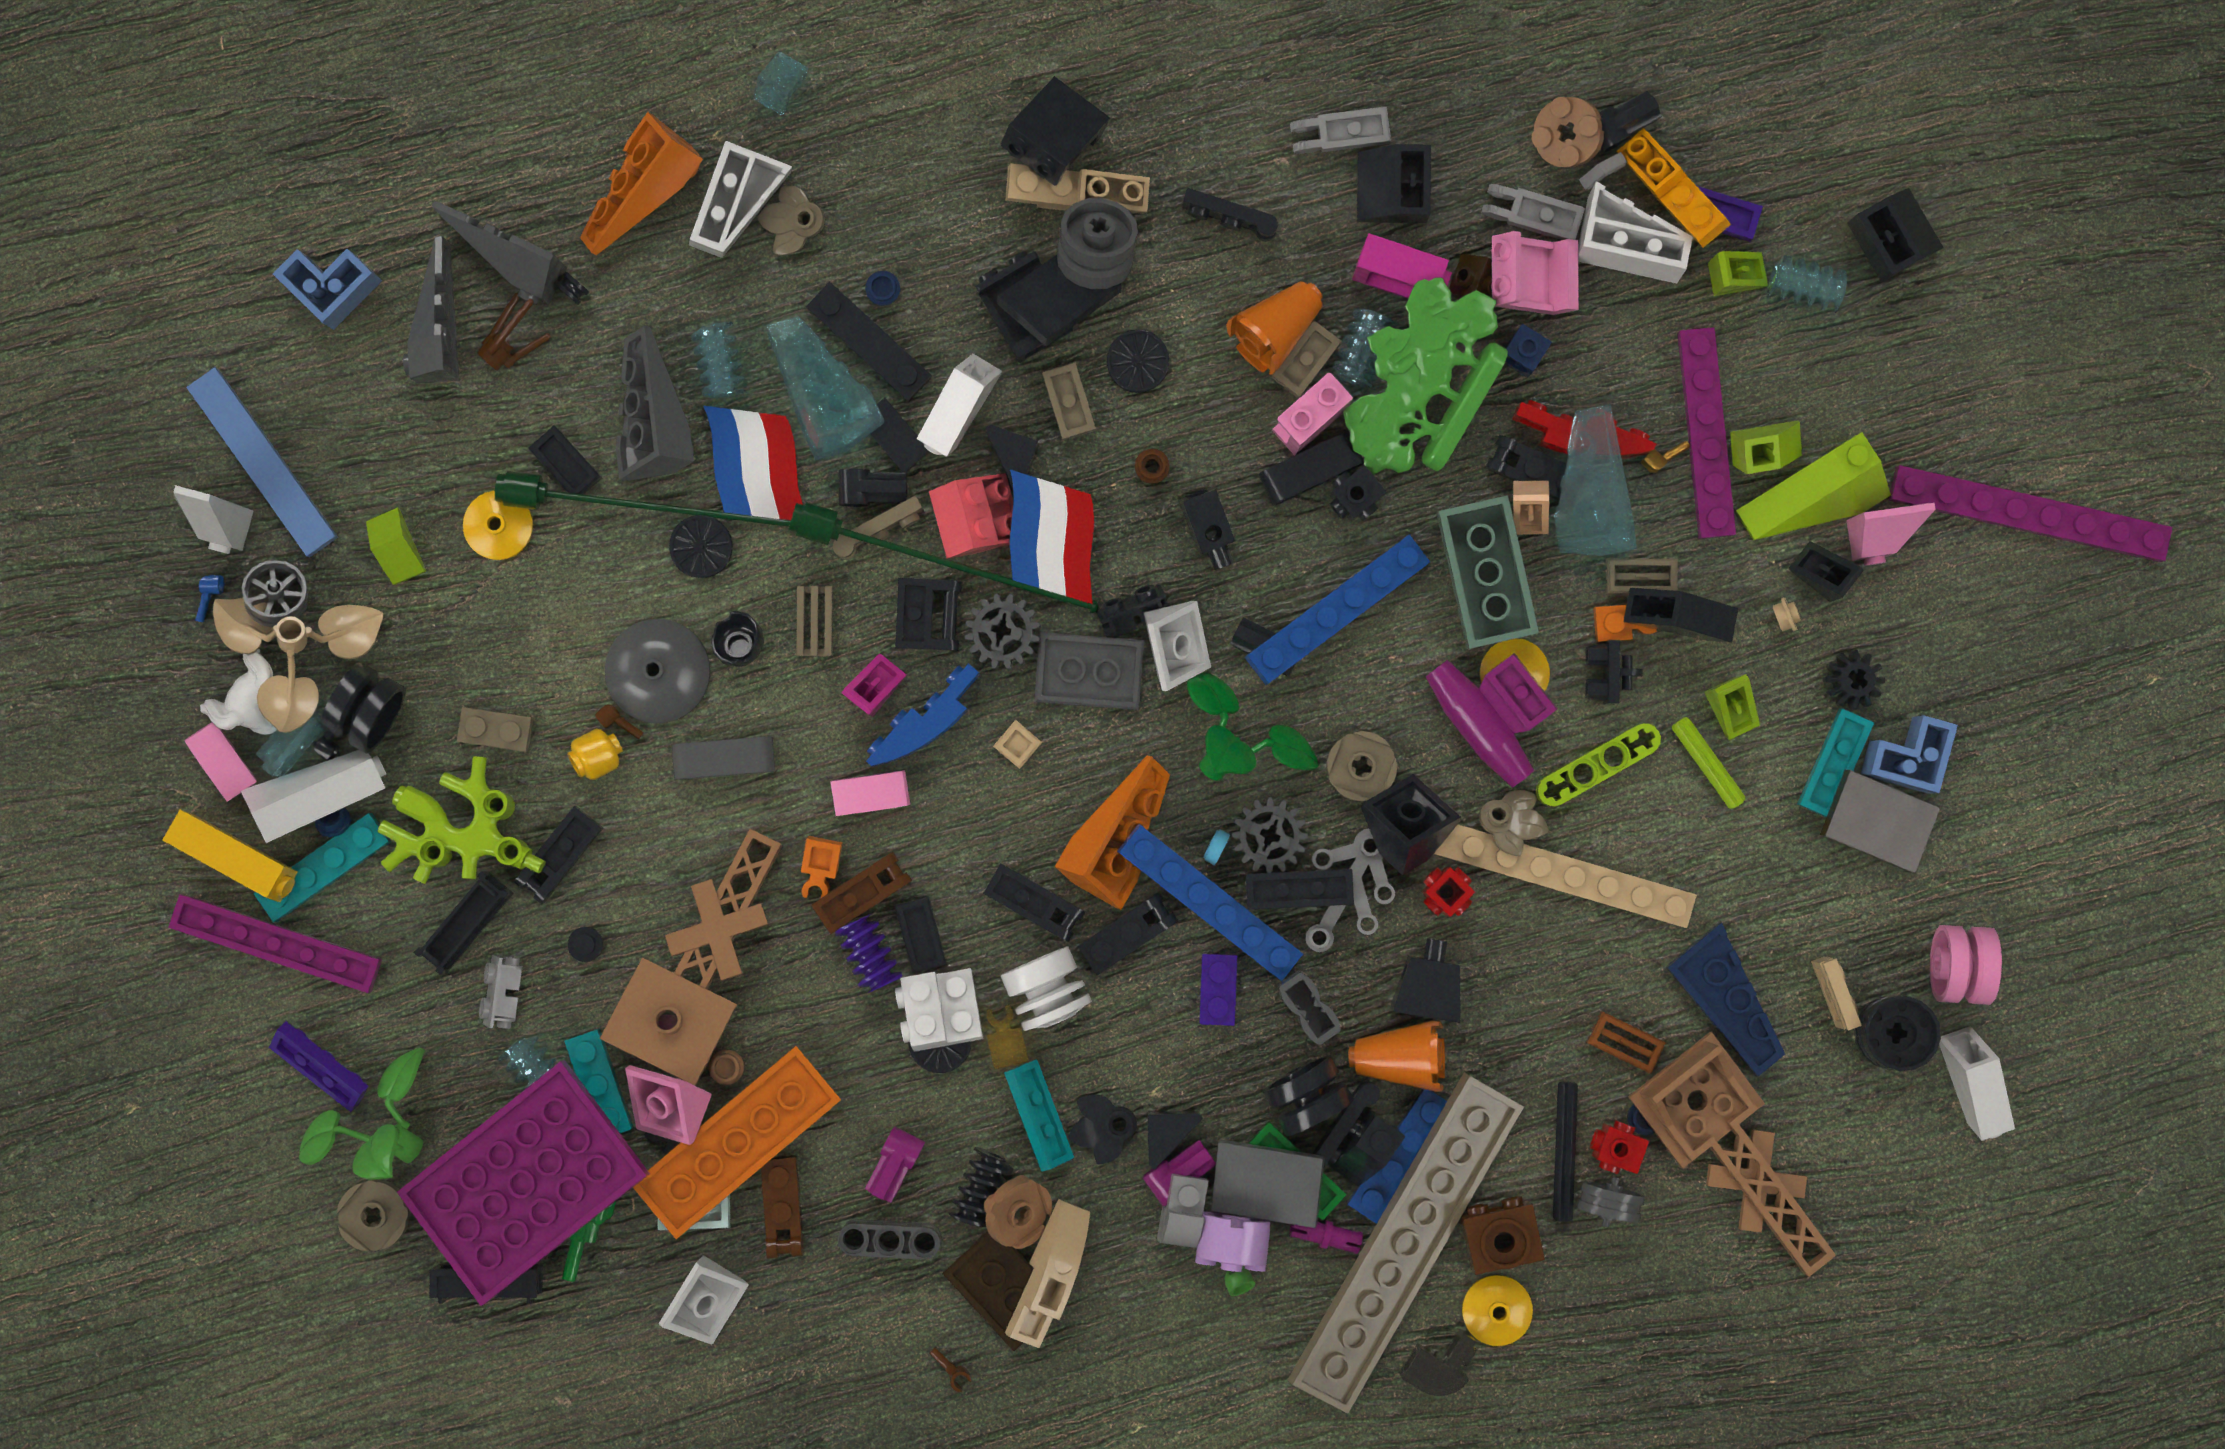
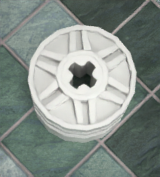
M1068 946L1000 975L1009 997L1026 994L1028 1000L1015 1009L1017 1015L1030 1010L1034 1013V1016L1021 1022L1024 1031L1033 1028H1046L1076 1015L1080 1009L1092 1002L1089 993L1075 998L1071 994V992L1085 986L1083 980L1067 983L1064 978L1077 968Z

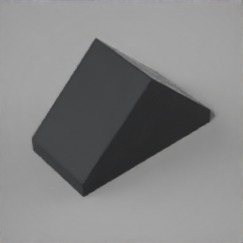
M989 425L985 427L986 433L1013 487L1010 469L1029 475L1039 447L1038 441L994 425Z
M1809 541L1789 567L1792 573L1829 602L1843 598L1864 571L1857 564Z
M1197 1110L1147 1111L1149 1166L1155 1170L1203 1119Z

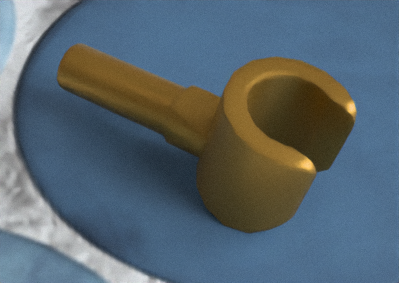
M1684 441L1668 450L1663 456L1654 449L1641 461V464L1650 473H1656L1672 458L1688 450L1690 445L1687 441Z

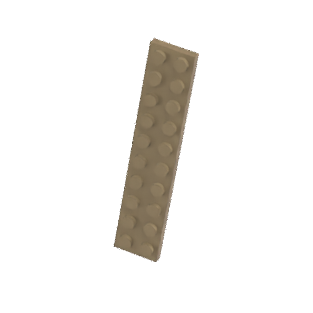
M1463 1073L1287 1379L1293 1386L1347 1414L1349 1413L1524 1106L1467 1073Z

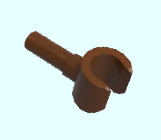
M605 705L595 714L597 720L606 729L616 722L619 727L638 740L644 733L626 721L613 705Z
M936 1347L929 1353L949 1374L953 1390L962 1392V1387L954 1379L959 1375H964L971 1382L968 1369L963 1366L956 1367L953 1363H950Z

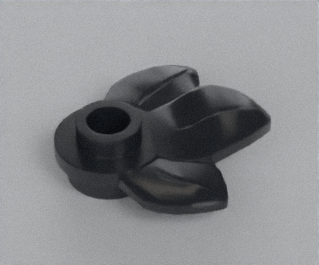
M1086 1095L1079 1098L1077 1105L1085 1117L1081 1118L1073 1126L1068 1139L1078 1146L1094 1148L1097 1164L1114 1161L1121 1154L1124 1141L1130 1139L1136 1131L1137 1120L1134 1113L1123 1106L1115 1107L1107 1097L1102 1095ZM1115 1118H1123L1126 1121V1127L1122 1130L1115 1129L1112 1124Z

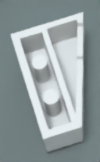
M725 141L691 234L689 246L723 258L789 176L792 166Z
M1596 181L1587 199L1578 244V262L1677 284L1687 269L1693 237L1656 215L1652 217L1634 207L1635 203L1626 198L1622 200L1606 191V186Z

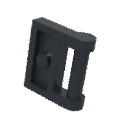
M898 578L896 649L959 651V640H956L958 592L962 591V581ZM934 591L944 592L942 639H932Z

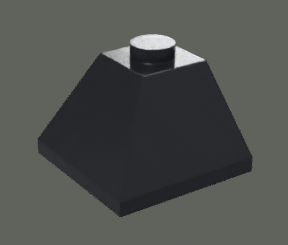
M1414 774L1361 805V810L1379 853L1402 875L1428 861L1461 820V816Z

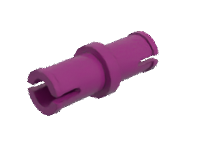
M1325 1220L1324 1223L1317 1222L1315 1228L1290 1224L1289 1237L1318 1243L1319 1248L1327 1249L1329 1246L1358 1254L1360 1251L1358 1245L1362 1244L1363 1232L1333 1226L1332 1221Z

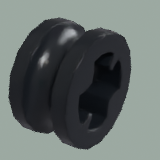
M565 272L563 274L564 280L561 282L557 281L555 285L579 305L581 303L580 297L588 295L590 292L568 272Z

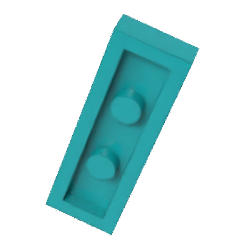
M1843 708L1838 710L1797 805L1827 817L1844 770H1854L1874 722Z
M600 1028L565 1040L564 1042L576 1076L618 1132L622 1133L633 1129L634 1126L605 1042L600 1039L602 1035Z
M1038 1060L1028 1061L1004 1072L1041 1172L1055 1168L1073 1159L1074 1155Z

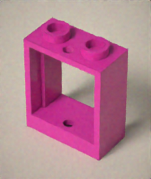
M1368 233L1352 280L1409 299L1412 289L1418 281L1423 279L1430 281L1441 277L1444 279L1446 286H1448L1452 272L1446 270L1449 262L1447 259Z

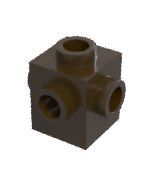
M1461 254L1449 287L1451 295L1459 300L1477 290L1492 298V259L1484 256Z

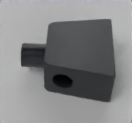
M1209 486L1179 498L1178 502L1198 552L1201 554L1208 552L1214 570L1234 563L1227 545L1235 542L1217 490ZM1210 525H1215L1217 534L1213 538L1208 539L1205 530Z
M1427 938L1424 958L1407 957L1391 1003V1011L1460 1023V965L1444 962L1448 941Z

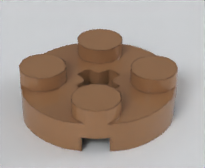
M1558 97L1548 103L1538 114L1531 140L1540 156L1551 165L1562 168L1583 165L1597 155L1603 144L1604 131H1602L1600 120L1602 118L1597 108L1584 99ZM1573 123L1575 125L1573 132L1576 134V137L1563 141L1562 127Z
M1019 1175L1004 1183L995 1194L989 1195L984 1202V1211L987 1213L986 1227L990 1236L1000 1244L1012 1246L1015 1249L1028 1247L1037 1241L1046 1227L1043 1225L1046 1214L1051 1216L1052 1200L1047 1189L1028 1177ZM1020 1207H1024L1020 1211L1021 1217L1019 1219L1014 1218L1016 1211Z

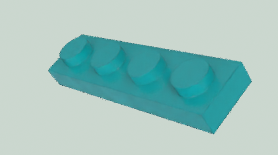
M368 813L349 826L344 833L332 838L293 865L291 868L298 871L294 878L295 884L292 891L286 897H283L281 903L268 899L257 892L253 893L273 922L281 920L392 842L390 838L378 833L380 823L373 813Z

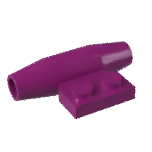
M1515 653L1488 672L1479 688L1449 660L1443 662L1426 676L1446 716L1479 758L1509 786L1513 788L1534 772L1514 733L1530 731L1558 708Z

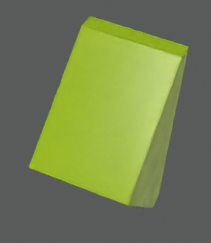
M1722 251L1717 253L1708 262L1714 296L1768 286L1762 252Z
M397 507L366 521L370 550L393 585L427 572L400 508Z
M1746 674L1736 676L1704 692L1728 740L1760 726L1750 680Z

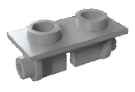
M492 955L491 963L487 962L484 970V983L488 984L487 997L482 998L480 1002L479 1017L483 1019V1025L489 1028H493L494 1021H497L498 1028L511 1029V1023L516 1020L518 997L505 996L506 989L519 991L523 966L519 965L520 958L506 957L505 963H502L503 958Z

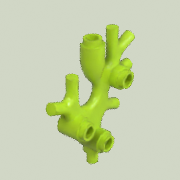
M472 757L471 776L469 779L462 780L448 772H444L439 781L440 785L466 797L472 802L475 814L469 826L460 829L453 827L449 823L443 808L433 797L411 785L407 787L402 785L395 792L392 804L396 806L397 811L423 823L425 832L421 836H416L386 820L382 821L378 828V833L394 840L397 845L395 850L381 861L383 867L391 872L408 857L417 856L420 863L413 879L426 884L434 867H444L451 861L452 851L460 854L462 858V879H476L478 859L485 855L496 857L504 865L517 867L521 870L527 867L537 873L543 870L546 861L533 855L532 849L524 841L513 837H504L499 833L497 822L508 819L513 814L515 802L509 794L488 788L485 779L486 757ZM502 800L503 808L497 811L496 805ZM514 847H517V856L512 858L511 851ZM437 848H439L440 855L437 859H435L434 852Z

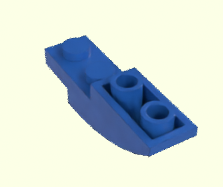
M969 663L964 669L960 665L957 666L946 679V682L950 684L942 695L935 692L923 706L927 711L924 716L913 708L908 713L904 709L898 713L890 723V726L893 728L891 733L885 739L879 736L867 750V753L871 756L866 762L875 767L899 760L926 747L942 736L968 711L958 700L981 674Z

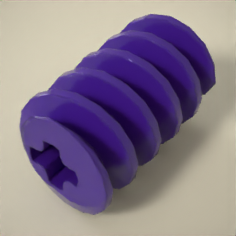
M868 915L839 928L835 935L848 937L840 946L842 949L853 948L854 951L846 958L847 962L859 961V965L852 973L853 975L864 974L865 977L858 983V986L860 988L870 987L871 990L869 992H872L900 979L903 975L902 972H890L897 964L896 959H884L891 951L890 946H878L885 938L884 933H872L879 926V921H867V918L870 916Z

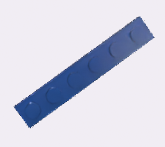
M1409 534L1249 653L1245 659L1263 683L1268 685L1430 563L1429 559Z
M1140 824L1136 826L1117 850L1118 853L1280 981H1283L1303 955L1302 952Z

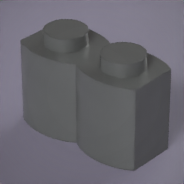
M1297 970L1277 984L1282 1001L1292 1012L1298 1015L1301 1028L1312 1041L1321 1045L1341 1031L1336 1014L1329 1006L1320 1001L1317 987L1305 974Z

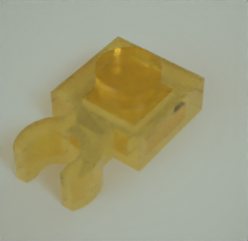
M1010 1004L1005 1005L1007 1016L1004 1020H997L993 1015L992 1008L987 1009V1020L996 1029L995 1033L987 1034L994 1070L1029 1062L1022 1028L1011 1029L1010 1023L1014 1012Z

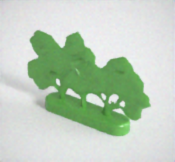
M1434 278L1430 281L1423 279L1414 285L1408 302L1405 305L1408 311L1409 328L1401 330L1387 326L1367 337L1371 351L1377 356L1374 362L1376 375L1387 381V388L1383 393L1360 397L1345 408L1343 414L1346 427L1351 432L1350 442L1353 451L1364 456V465L1373 475L1386 468L1397 473L1410 470L1415 460L1413 443L1426 435H1430L1431 438L1422 454L1423 464L1438 472L1447 463L1507 358V349L1497 343L1486 345L1478 358L1474 357L1472 345L1478 339L1493 334L1498 328L1497 315L1493 310L1496 306V300L1475 290L1458 301L1453 302L1451 301V291L1444 283L1443 278ZM1457 343L1464 344L1466 347L1464 353L1456 348ZM1455 365H1470L1472 368L1458 392L1450 388L1453 367ZM1442 394L1451 399L1452 402L1440 423L1434 424L1427 419L1426 405L1431 397ZM1416 411L1421 412L1422 420L1415 418ZM1416 423L1421 425V429L1415 427L1413 434L1400 433V427L1404 424ZM1408 439L1410 442L1407 446H1402L1399 444L1400 440Z

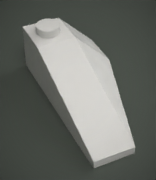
M175 485L173 493L176 501L198 539L210 542L208 549L226 554L230 553L231 548L243 551L253 510L210 494Z

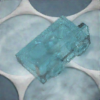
M315 712L307 723L294 731L283 733L277 730L272 733L256 753L264 761L261 767L271 776L286 775L322 732V717Z

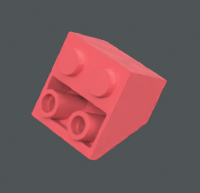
M1006 473L954 480L929 491L947 559L972 555L1009 545L1013 497Z

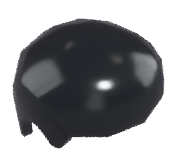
M731 611L726 619L715 624L714 634L711 639L713 654L724 665L743 667L750 664L759 657L763 648L762 628L748 613Z

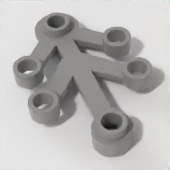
M1369 828L1359 832L1353 844L1333 850L1319 849L1312 856V862L1319 870H1327L1335 862L1356 858L1350 869L1353 870L1354 904L1359 918L1357 928L1364 935H1371L1378 928V921L1371 913L1361 879L1368 865L1376 884L1374 890L1376 901L1380 904H1389L1395 897V890L1388 882L1382 862L1384 857L1379 853L1378 849L1371 853L1364 849L1365 841L1373 839ZM1326 853L1329 855L1330 861L1326 866L1317 864L1316 858L1318 854ZM1381 887H1388L1391 890L1392 895L1388 900H1381L1378 897V890ZM1346 905L1329 906L1320 924L1313 925L1308 929L1306 943L1310 949L1316 952H1325L1331 948L1334 942L1332 930ZM1368 917L1374 921L1375 925L1371 931H1364L1361 928V921L1364 918ZM1317 931H1322L1326 934V942L1322 945H1317L1313 941V935Z

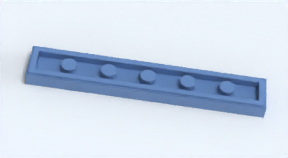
M214 367L186 388L305 555L311 557L337 539L338 536L220 370Z

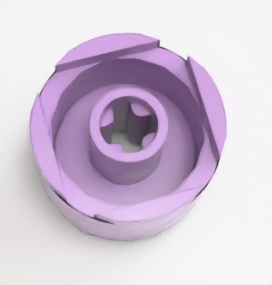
M1215 1211L1203 1212L1202 1216L1205 1219L1197 1245L1195 1263L1214 1266L1216 1262L1221 1263V1269L1241 1272L1243 1265H1245L1247 1270L1266 1271L1270 1237L1269 1220L1229 1215Z

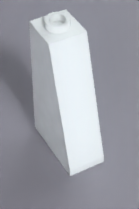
M357 750L246 788L241 793L265 842L268 843L385 789L381 777L386 775V772L378 756L371 758L369 753L366 754Z

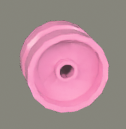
M1940 925L1935 931L1930 953V982L1936 1001L1959 1003L1965 996L1968 1003L1991 1005L1999 991L2002 971L2001 944L1996 930L1989 927H1971L1966 933L1962 926Z

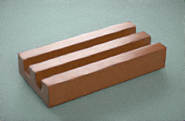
M1601 1011L1598 1016L1599 1019L1594 1024L1593 1031L1586 1043L1651 1074L1666 1042ZM1606 1021L1656 1045L1654 1050H1648L1603 1028ZM1600 1034L1649 1057L1648 1063L1645 1064L1598 1041Z

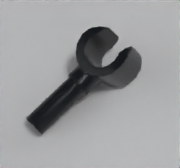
M325 731L324 736L317 740L314 748L320 757L328 761L336 757L340 746L331 741L334 736Z

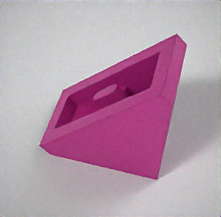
M879 653L844 688L842 694L868 715L874 717L907 674Z

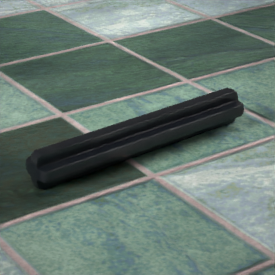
M1569 1081L1559 1082L1557 1092L1553 1218L1559 1222H1570L1573 1220L1578 1085L1575 1082Z

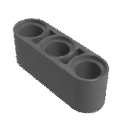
M773 736L671 745L674 780L775 772Z
M855 1219L850 1220L843 1226L837 1240L841 1251L851 1256L924 1260L936 1255L941 1246L942 1234L938 1227L930 1223ZM850 1229L861 1231L864 1236V1243L859 1246L851 1245L846 1240V1232ZM885 1231L895 1232L899 1237V1245L893 1248L886 1247L881 1241V1234ZM924 1232L929 1233L935 1240L934 1247L927 1250L921 1249L916 1243V1236Z

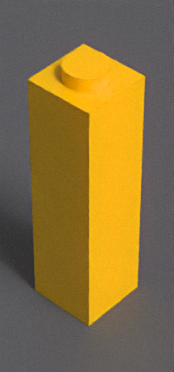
M179 810L162 839L164 842L268 899L281 903L283 897H286L294 887V878L298 871L184 810Z

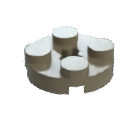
M1359 731L1345 735L1332 746L1327 757L1326 770L1330 784L1340 795L1353 801H1367L1392 786L1397 774V762L1394 752L1384 738L1372 732ZM1361 756L1368 758L1367 765L1371 766V771L1369 773L1363 772L1360 777L1355 774L1356 769L1352 767L1353 760L1359 761Z
M368 1180L351 1187L342 1196L337 1208L340 1224L338 1228L344 1240L352 1247L362 1251L382 1250L399 1241L407 1230L411 1211L397 1193L400 1189L392 1183L382 1180ZM367 1207L371 1209L377 1207L381 1211L380 1217L382 1219L380 1223L374 1221L369 1224L366 1221L369 1216L365 1211Z

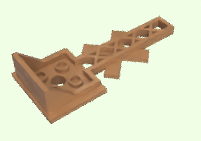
M749 829L717 892L712 879L691 886L701 916V923L665 935L672 957L684 953L678 967L673 973L642 958L600 1037L601 1040L696 1086L737 1007V1004L709 991L708 988L717 970L721 981L742 975L733 945L735 936L768 925L762 904L751 905L782 848L781 843ZM754 840L771 848L764 860L751 864L748 851ZM745 861L746 866L740 867L742 862ZM760 869L755 877L754 871ZM749 873L752 882L749 891L735 895L731 884L734 878ZM728 891L730 897L724 899ZM744 900L739 908L738 902ZM732 904L734 912L724 915L721 907ZM710 945L712 955L702 958L700 947ZM694 954H695L697 960H694V961L691 962V960H692V958H693V956H694ZM711 963L708 970H706L705 964ZM699 967L703 977L700 985L683 978L685 971ZM665 1012H674L677 1015V1024L670 1030H663L659 1027V1018Z
M1712 1032L1705 1035L1628 1096L1681 1168H1685L1707 1149L1710 1148L1722 1165L1709 1163L1706 1185L1742 1190L1743 1197L1738 1229L1762 1233L1764 1220L1803 1274L1808 1277L1836 1256L1793 1198H1805L1807 1176L1774 1172L1770 1166L1775 1133L1752 1129L1751 1137L1749 1138L1739 1125L1765 1103ZM1698 1090L1702 1095V1104L1696 1109H1691L1687 1101L1688 1096L1691 1092ZM1732 1130L1735 1134L1734 1149H1722L1717 1141ZM1742 1158H1748L1746 1168H1741ZM1767 1194L1776 1195L1775 1206L1766 1205ZM1783 1213L1796 1216L1795 1233L1782 1230ZM1804 1241L1816 1243L1822 1251L1808 1263L1802 1257Z

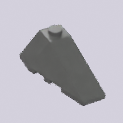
M434 201L432 208L511 285L519 290L517 295L519 298L525 301L531 298L534 300L533 305H537L538 301L549 305L557 289L555 283L561 281L567 269L554 254L517 236L512 235L510 238L507 234L487 223L483 227L478 224L479 222L469 215Z
M438 236L434 239L407 343L408 354L403 355V366L406 375H409L410 379L418 384L459 381L450 243L443 236Z
M643 326L624 339L621 381L627 385L624 403L619 404L618 414L624 416L623 436H617L618 473L619 480L621 481L674 474L694 462V447L691 441L690 427L651 328Z

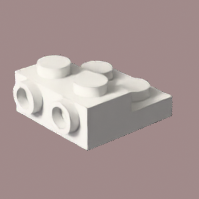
M971 968L941 974L930 972L900 978L901 987L895 988L896 1000L899 1009L905 1008L907 1021L900 1023L904 1043L910 1042L914 1052L983 1039Z

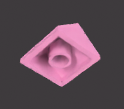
M631 1065L626 1067L625 1071L636 1129L691 1145L695 1141L712 1094L681 1079Z

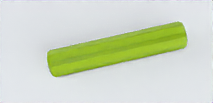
M1683 717L1675 722L1672 730L1728 808L1734 809L1746 800L1745 795L1688 717Z

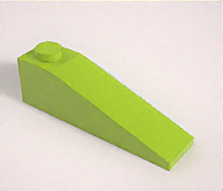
M1863 432L1740 507L1735 513L1754 541L1862 514L1891 496L1882 462Z

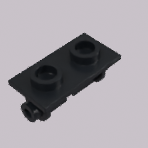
M1146 585L1137 589L1134 593L1135 595L1123 600L1115 598L1105 602L1096 613L1102 623L1106 637L1113 635L1116 638L1137 629L1133 619L1137 615L1140 616L1142 624L1145 626L1146 622L1143 612L1168 607L1167 596L1161 585Z

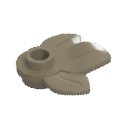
M796 186L781 187L779 191L780 202L766 206L758 215V221L762 227L776 234L773 253L777 255H789L800 251L807 238L814 237L820 233L825 224V216L822 209L818 205L809 202L805 192ZM809 213L810 221L808 224L803 225V217Z
M1526 790L1510 791L1502 800H1491L1485 803L1480 810L1479 820L1482 827L1487 832L1493 834L1496 846L1507 854L1521 856L1524 846L1523 840L1540 838L1549 831L1544 818L1537 811L1532 810L1537 801V796L1534 793ZM1492 812L1500 813L1503 816V820H1496Z

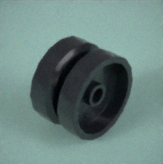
M361 662L357 663L347 671L330 696L321 718V729L337 738L348 734V743L367 754L380 744L396 720L405 699L406 688L390 678L379 682V673Z
M1331 1055L1305 1063L1289 1071L1263 1090L1271 1108H1282L1292 1104L1281 1112L1278 1117V1121L1286 1136L1302 1132L1328 1119L1354 1101L1346 1083L1339 1082L1326 1086L1339 1073Z

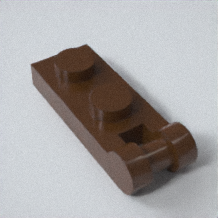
M894 852L883 857L811 905L830 935L912 882L908 873H903L896 863L899 859ZM884 870L892 881L886 886H883L876 876Z
M797 1156L772 1158L761 1167L767 1259L779 1258V1254L791 1253L792 1257L803 1256L804 1246ZM790 1229V1239L778 1240V1230Z

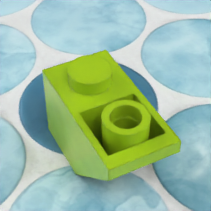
M1798 420L1730 432L1733 466L1745 474L1781 469L1802 456L1801 431Z

